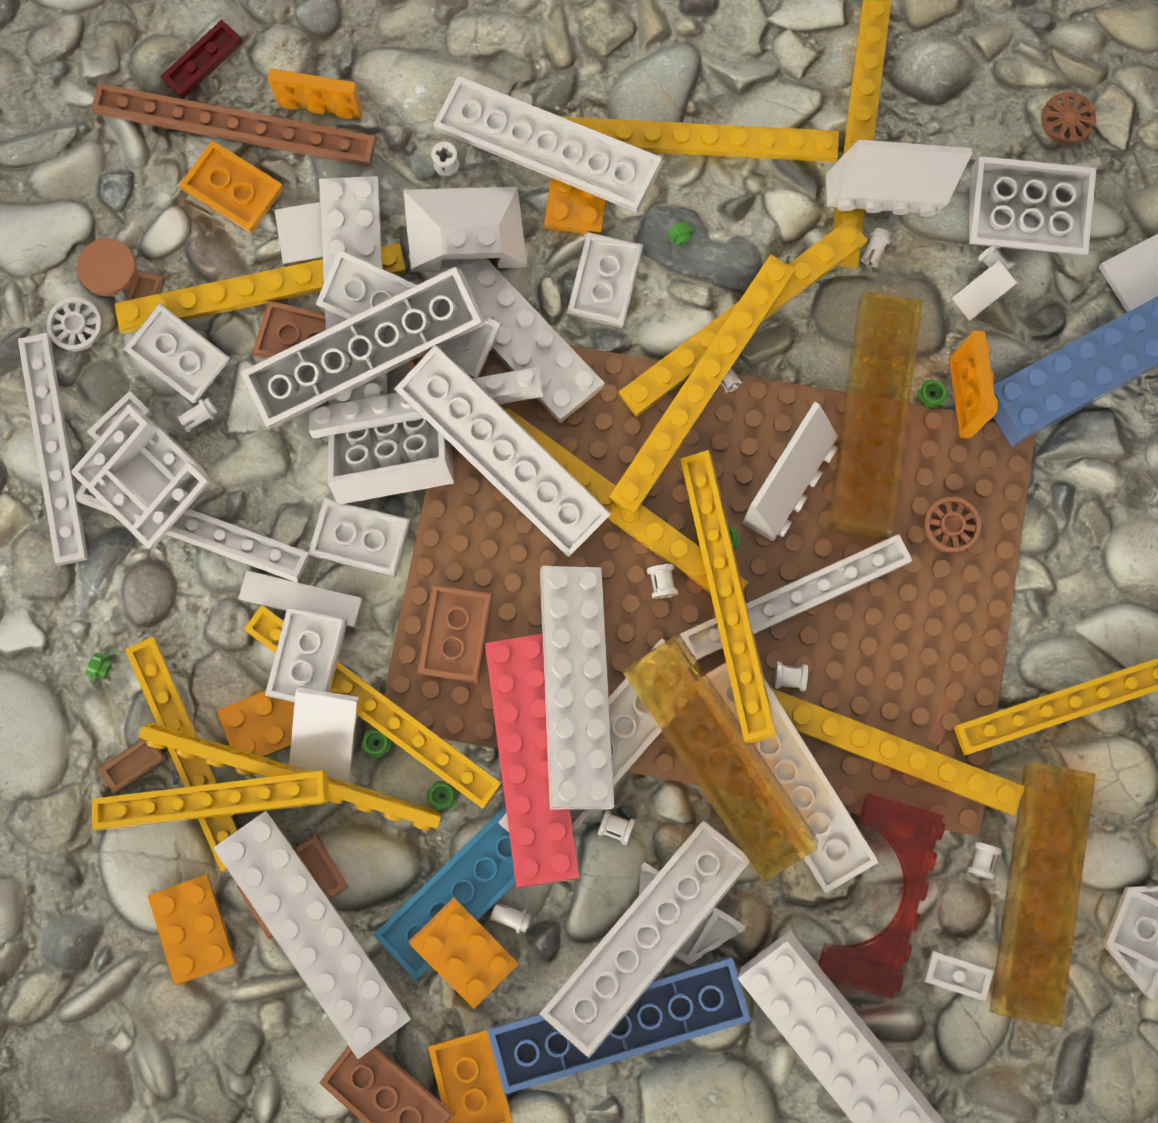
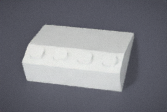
M858 140L826 173L827 207H836L839 211L865 209L867 213L893 211L895 215H904L912 212L920 213V216L923 217L934 216L949 203L972 155V148Z
M979 156L972 165L969 244L1087 256L1089 252L1096 168Z
M817 402L813 403L757 493L742 523L771 542L775 540L777 535L782 538L792 524L791 521L787 520L793 510L796 512L800 511L808 498L803 495L807 486L809 485L814 488L823 473L818 468L823 460L829 463L838 447L833 445L838 435L821 405Z
M425 418L328 436L327 483L338 505L453 484L454 467L451 443Z

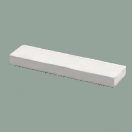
M247 570L238 598L240 601L263 605L285 612L289 606L348 620L347 626L356 628L363 599L360 597Z

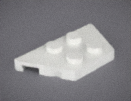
M643 862L641 865L639 895L660 872L646 862ZM715 907L675 956L690 965L738 933L743 932L746 926Z
M1158 886L1125 887L1103 941V946L1142 993L1151 999L1155 998L1158 990Z

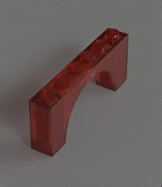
M866 793L858 823L875 830L894 850L902 870L903 893L896 914L890 923L874 937L851 945L824 943L818 966L831 981L892 1000L894 993L900 992L904 975L900 974L903 961L908 962L912 950V944L908 943L911 931L916 932L920 922V913H917L920 900L924 901L928 893L929 883H926L925 880L928 870L932 871L934 869L937 859V853L933 852L936 840L940 841L945 831V822H942L943 815Z

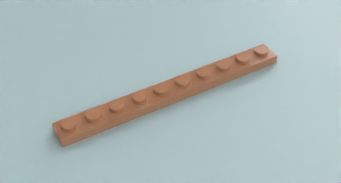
M101 83L97 85L91 107L93 113L97 115L366 167L371 166L377 142L376 137L372 135Z

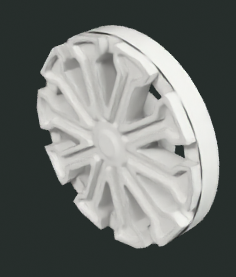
M71 297L58 302L51 309L47 317L46 326L49 337L57 346L66 351L77 352L86 350L95 341L97 342L102 333L103 321L99 310L94 304L83 298ZM71 304H75L74 311L70 309ZM86 305L87 309L82 313V308ZM59 310H64L66 314L64 316L60 315ZM92 314H95V318L88 319ZM58 320L61 324L53 325V322ZM96 325L95 330L88 328V326ZM63 331L58 337L55 336L56 332ZM83 333H86L91 337L88 340H86ZM77 336L81 342L78 345H76ZM69 337L68 344H64L63 342Z

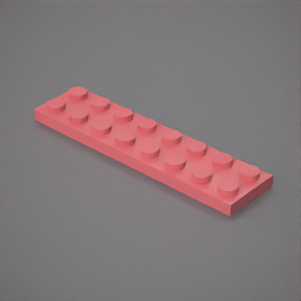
M543 634L485 643L516 887L524 888L580 879L571 809L550 810Z

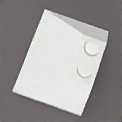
M518 187L403 190L411 271H438L441 268L442 260L497 258L498 268L527 267Z
M130 405L123 410L71 471L148 550H152L210 483L204 469L164 430Z

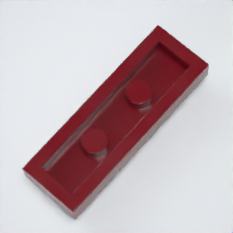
M221 19L160 77L169 88L181 99H184L243 44V40Z

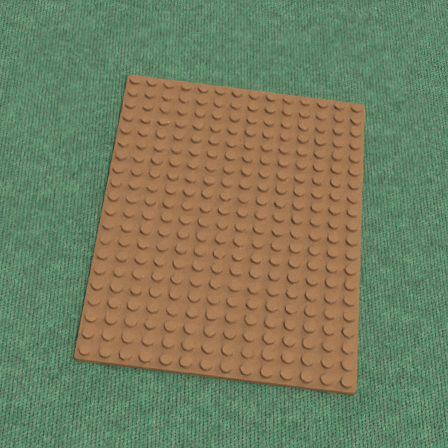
M569 345L605 383L601 391L562 423H559L537 398L500 404V406L504 410L509 408L616 486L686 380L636 417L618 395V392L660 360ZM491 350L479 377L511 371ZM736 374L741 379L742 384H739L740 386L729 393L725 392L722 384L720 385L642 505L700 547L680 459L709 450L712 455L728 526L735 528L738 532L737 536L740 537V545L737 549H734L739 574L748 581L747 586L743 590L746 603L899 534L912 559L911 563L754 634L763 676L770 688L774 689V673L777 661L782 662L783 665L796 667L806 664L808 665V680L805 692H800L799 688L783 686L776 690L989 772L993 746L964 755L953 726L998 711L1035 435L1011 447L994 418H991L972 438H960L955 411L928 408L921 405ZM817 402L821 405L838 435L833 444L838 449L829 463L823 460L818 468L823 473L814 488L809 485L807 486L803 495L808 498L800 511L796 512L793 510L787 520L791 521L792 524L782 538L777 535L775 540L771 542L742 523L757 493L813 403ZM451 444L454 483L425 490L384 693L387 698L442 739L498 749L485 645L478 684L417 674L432 585L493 594L485 643L543 634L540 569L542 566L601 567L608 691L611 694L661 638L704 675L726 662L724 650L722 649L692 663L680 637L681 633L716 618L712 597L709 592L674 568L672 576L674 587L678 589V595L663 599H652L654 590L651 575L647 574V569L669 563L609 519H606L568 557ZM942 498H962L970 502L979 513L981 519L980 535L971 547L962 552H942L935 548L925 536L923 527L925 515L928 509ZM952 503V511L955 512L957 504ZM941 504L939 509L946 514L945 507ZM964 508L961 515L965 516L969 513V510ZM934 513L931 514L932 519L940 520ZM970 519L966 521V524L975 525V522ZM930 526V530L932 532L941 528L936 526ZM964 531L969 537H973L974 534L972 532ZM944 533L935 537V539L941 542ZM951 537L946 544L947 547H952ZM958 537L959 545H965V542ZM968 661L974 663L965 688L959 683H951L955 672L965 670L968 666ZM699 691L692 696L627 771V773L765 798ZM945 696L950 701L959 700L955 712L946 713L941 718V726L947 730L941 744L937 746L928 742L927 739ZM799 733L849 813L973 836L980 834L985 805Z

